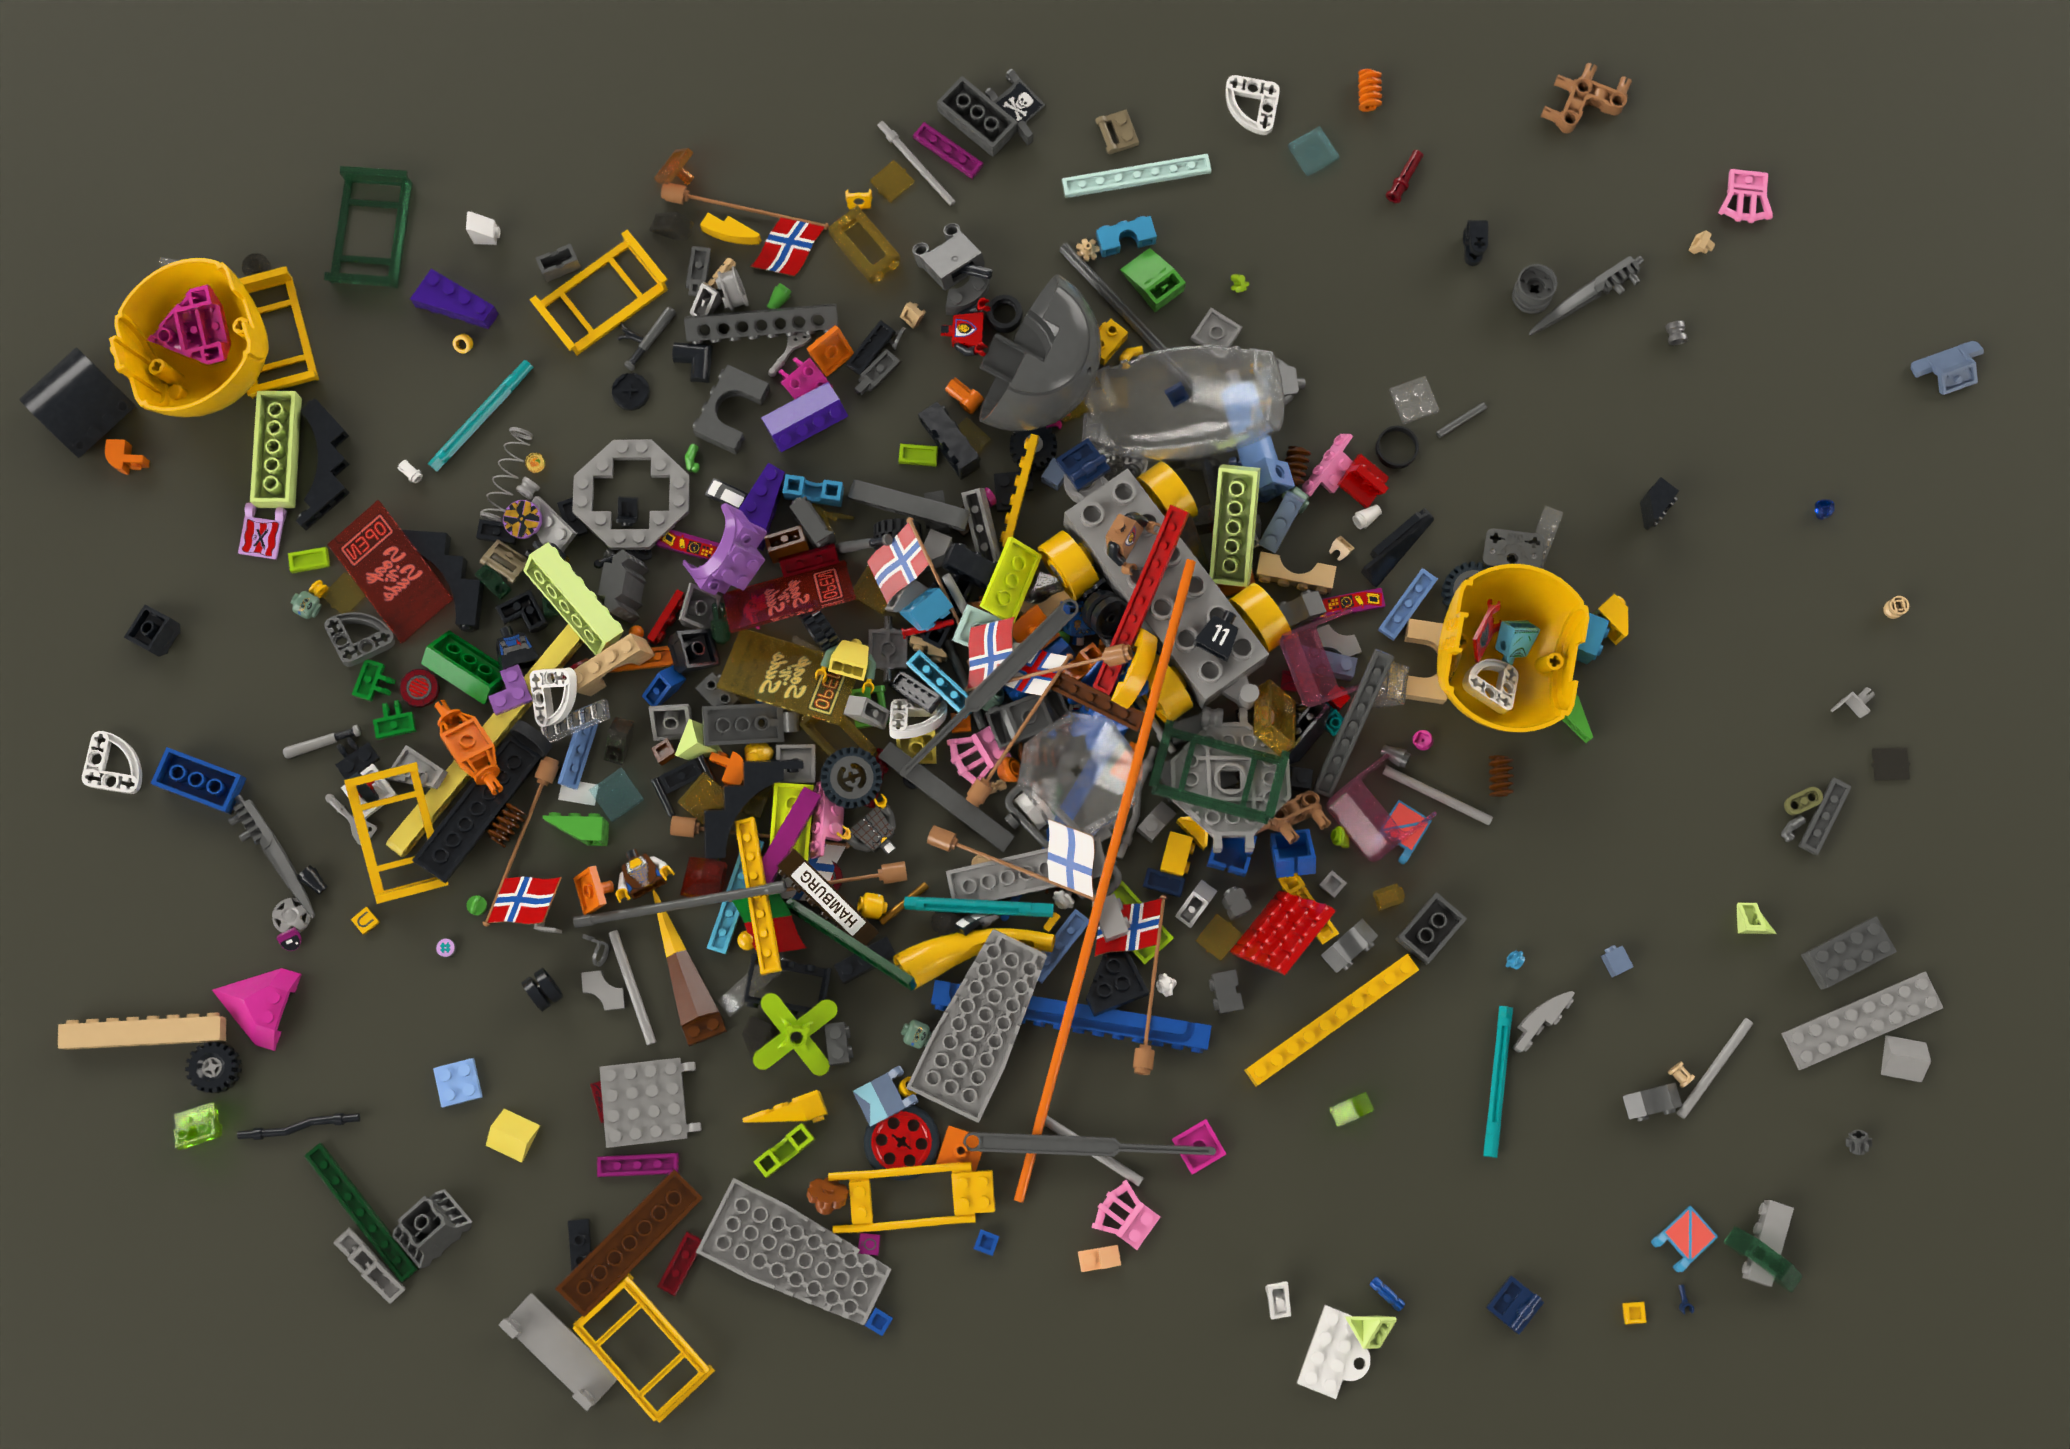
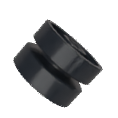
M542 967L534 973L537 982L532 977H528L521 983L534 1004L543 1012L551 1006L548 998L556 1003L564 996L549 973Z

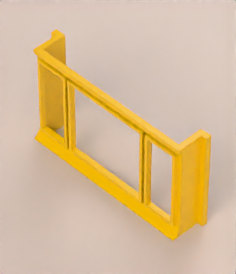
M628 230L621 233L624 239L622 243L540 301L536 295L529 299L569 351L573 350L576 356L618 327L621 322H625L668 291L665 284L668 279ZM628 248L657 283L643 295L614 260L615 257ZM610 263L636 295L637 299L596 329H593L565 293L604 265ZM560 297L589 333L575 344L546 309L547 306Z
M284 266L239 278L248 293L286 284L289 300L262 306L257 309L260 314L291 306L304 353L303 355L265 364L261 373L306 361L308 368L306 372L258 384V380H256L247 391V395L254 399L257 396V391H277L314 380L318 381L319 377L293 278L288 272L287 267Z
M417 762L344 780L376 903L379 904L449 885L448 881L445 884L436 877L384 890L379 872L414 863L412 859L415 856L377 866L363 810L416 797L427 840L430 838L434 830ZM410 772L415 791L361 804L357 785Z
M628 1273L585 1317L581 1316L573 1324V1330L653 1421L657 1420L660 1423L715 1370L711 1365L707 1366L633 1282L634 1278ZM625 1288L637 1304L595 1341L583 1326ZM642 1308L681 1353L639 1391L601 1348V1345ZM686 1357L699 1373L657 1411L644 1395Z

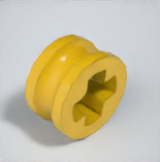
M321 580L316 581L309 588V592L319 598L328 591V586L326 584L323 585Z

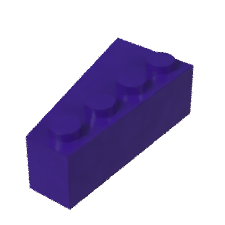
M430 269L410 298L416 308L427 309L430 312L440 313L453 319H460L466 323L486 329L490 328L499 315L494 305L433 269Z
M770 463L766 465L739 508L751 523L767 531L766 536L769 535L770 526L775 516L785 481V472ZM765 539L757 547L761 551L764 550Z

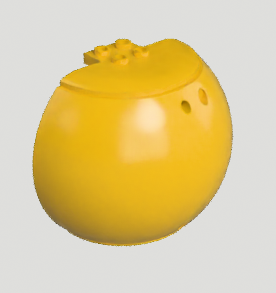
M206 258L179 260L159 268L144 278L122 303L118 314L115 315L117 336L114 335L109 338L110 351L115 359L114 366L119 373L124 374L130 380L133 394L138 404L146 410L174 417L204 416L235 403L258 379L269 351L268 337L263 320L245 286L226 264ZM204 285H210L223 305L231 339L227 360L210 365L147 341L148 337L158 330L160 323L172 309L182 302L186 297L185 294L190 289Z
M1505 564L1490 567L1476 573L1467 580H1464L1457 588L1443 622L1437 656V677L1440 688L1459 711L1473 721L1488 728L1505 732H1529L1556 724L1564 719L1565 716H1569L1575 705L1578 681L1573 680L1578 645L1586 640L1589 623L1588 606L1584 605L1582 598L1568 583L1542 568L1524 564ZM1490 598L1493 601L1492 605H1496L1498 601L1501 604L1500 610L1492 615L1494 618L1493 624H1498L1499 620H1528L1540 628V632L1526 657H1515L1512 666L1518 671L1519 678L1513 708L1505 714L1496 712L1471 696L1462 686L1466 672L1477 664L1474 658L1473 637L1488 610L1487 601ZM1499 631L1492 636L1480 661L1485 659L1502 660L1503 654L1495 648ZM1483 670L1478 673V677L1496 688L1498 672ZM1485 691L1486 695L1490 698L1489 693Z

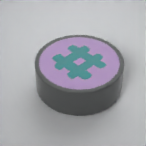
M442 938L437 942L435 949L440 957L451 958L457 951V945L452 939Z

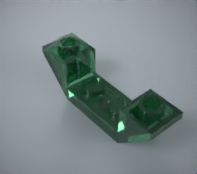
M1736 1226L1733 1227L1723 1242L1736 1253L1745 1255L1775 1278L1774 1281L1790 1293L1793 1292L1803 1277L1792 1263L1758 1238Z

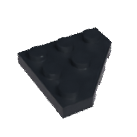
M1128 951L1103 954L1086 997L1094 1017L1149 995V991Z

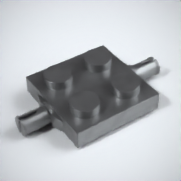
M885 616L884 628L869 629L868 653L873 656L876 662V669L884 670L883 682H887V675L888 682H891V671L907 669L908 636L904 639L902 630L892 628L893 617L889 616L888 624V616Z

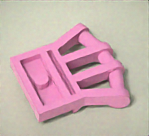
M1731 169L1729 171L1727 196L1718 214H1725L1735 219L1736 222L1744 220L1748 221V223H1754L1762 219H1772L1773 213L1767 198L1768 173ZM1733 195L1737 196L1736 211L1727 207ZM1744 196L1750 197L1749 213H1743ZM1757 198H1760L1764 212L1756 213Z
M990 726L973 734L971 737L947 740V746L950 747L951 763L957 767L958 775L964 777L972 785L977 778L981 780L982 777L985 778L1005 751V749L999 751ZM974 743L975 746L958 754L957 745ZM978 751L981 758L964 766L962 760ZM1009 752L1007 753V755L1005 756V758H1006V757H1011V755H1010ZM983 763L987 765L977 778L969 772Z
M1124 1180L1122 1185L1111 1192L1108 1191L1105 1201L1098 1205V1213L1092 1228L1116 1234L1137 1250L1160 1219V1216L1140 1202L1128 1181ZM1127 1191L1136 1206L1132 1209L1117 1197ZM1113 1202L1130 1213L1125 1221L1109 1210ZM1105 1214L1121 1224L1119 1230L1103 1225Z

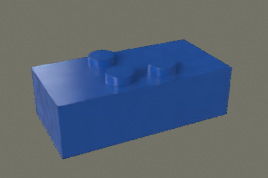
M166 747L150 784L231 815L236 804L234 798L240 795L247 778Z

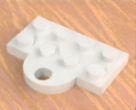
M1325 1305L1297 1384L1336 1399L1343 1380L1355 1381L1367 1373L1370 1367V1354L1368 1349H1363L1345 1316L1351 1315ZM1358 1357H1361L1365 1362L1362 1369L1354 1367V1360Z

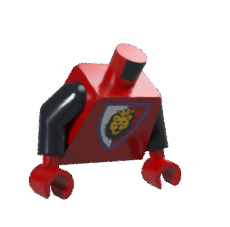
M985 298L979 299L977 304L954 315L953 325H941V336L952 337V346L964 356H975L978 354L983 357L986 356V353L982 351L984 348H988L983 343L984 312L982 310L990 311V307L985 306L989 302Z

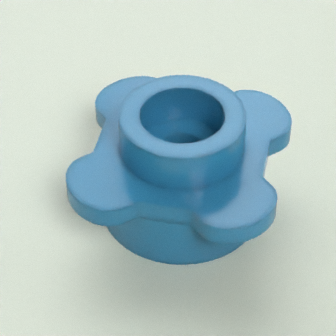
M1517 950L1511 952L1507 957L1506 967L1511 966L1515 970L1519 969L1525 961L1523 952H1518Z

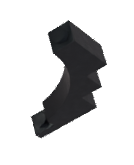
M315 398L306 402L300 410L312 427L318 450L316 475L304 499L310 508L302 511L298 516L299 518L296 519L298 524L305 530H308L350 493L336 478L350 464L335 449L349 435Z
M394 529L396 532L390 539L395 544H406V548L411 553L432 563L445 577L455 602V624L461 628V631L473 632V629L479 630L484 584L480 580L466 579L468 561L463 556L449 555L451 537L445 532Z
M802 759L742 761L743 784L723 785V808L704 809L705 858H709V861H721V858H726L728 835L740 810L758 792L776 782L784 780V769H787L789 773L799 772V769H804Z

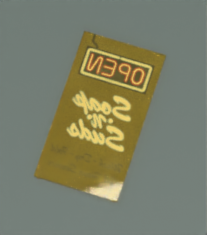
M741 628L720 680L717 683V689L840 725L849 695H851L857 679L828 672L827 669V681L825 683L822 682L824 675H819L816 680L815 672L821 669L822 666L820 664L825 653Z

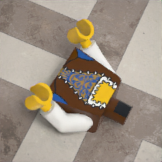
M636 849L629 850L626 853L629 862L621 866L622 872L619 875L618 890L615 895L619 903H621V899L624 897L630 900L631 896L635 900L668 883L667 876L669 874L674 876L675 873L666 862L655 856L649 857L647 853L639 856Z

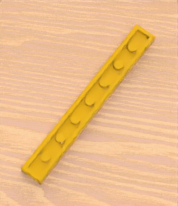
M754 817L734 821L745 886L748 888L765 885L766 879L756 820ZM769 895L749 897L748 904L761 975L780 972L782 969Z

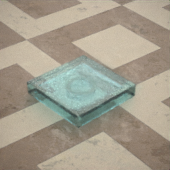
M1320 126L1288 144V148L1307 176L1339 159L1338 153Z
M622 767L589 790L611 822L644 800Z

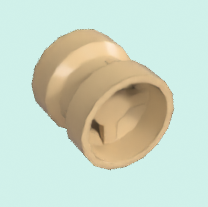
M1896 596L1884 605V613L1888 618H1899L1908 611L1909 602L1903 596Z

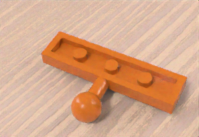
M634 625L629 629V634L631 633L643 638L644 630L641 626ZM668 646L651 647L655 656L643 664H625L609 673L668 667L674 664Z

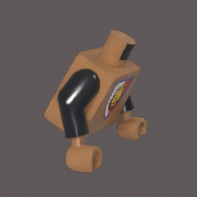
M1129 512L1125 516L1118 514L1105 537L1107 555L1118 566H1122L1121 571L1126 575H1133L1130 568L1137 570L1136 564L1126 563L1125 561L1142 534L1144 527L1147 532L1155 535L1158 533L1154 532V527H1161L1159 523L1148 522L1147 518L1137 512Z

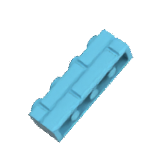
M918 650L906 664L955 711L959 712L964 707L965 698L968 694L921 650Z

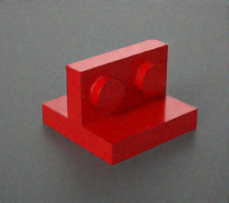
M1359 454L1337 485L1364 508H1368L1377 495L1386 493L1389 487L1385 483L1389 477L1362 454Z

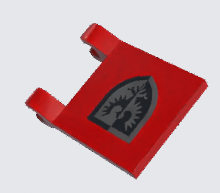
M1491 598L1487 601L1488 610L1473 637L1476 663L1480 662L1492 636L1499 631L1502 620H1499L1498 624H1493L1494 618L1492 615L1500 610L1501 604L1498 601L1496 605H1492L1493 601Z

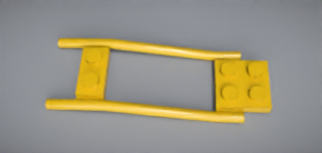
M972 1162L828 1174L829 1181L849 1180L853 1224L834 1225L832 1227L834 1234L976 1223L975 1213L996 1211L993 1171H972ZM952 1171L955 1216L873 1223L870 1178Z

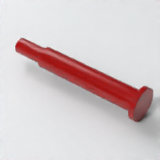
M954 619L934 622L935 626L928 631L954 625ZM915 627L901 628L904 639L907 636L928 632L925 630L918 631Z

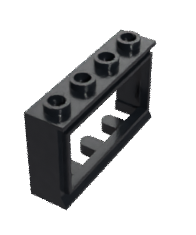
M751 954L742 1002L747 1003L746 1007L758 1009L762 998L749 996L754 966L759 965L757 954ZM780 960L782 970L822 977L818 1003L826 999L832 968L825 969L815 967V965H804L794 961ZM783 1002L794 1016H797L798 1013L805 1014L812 1009L811 1007Z

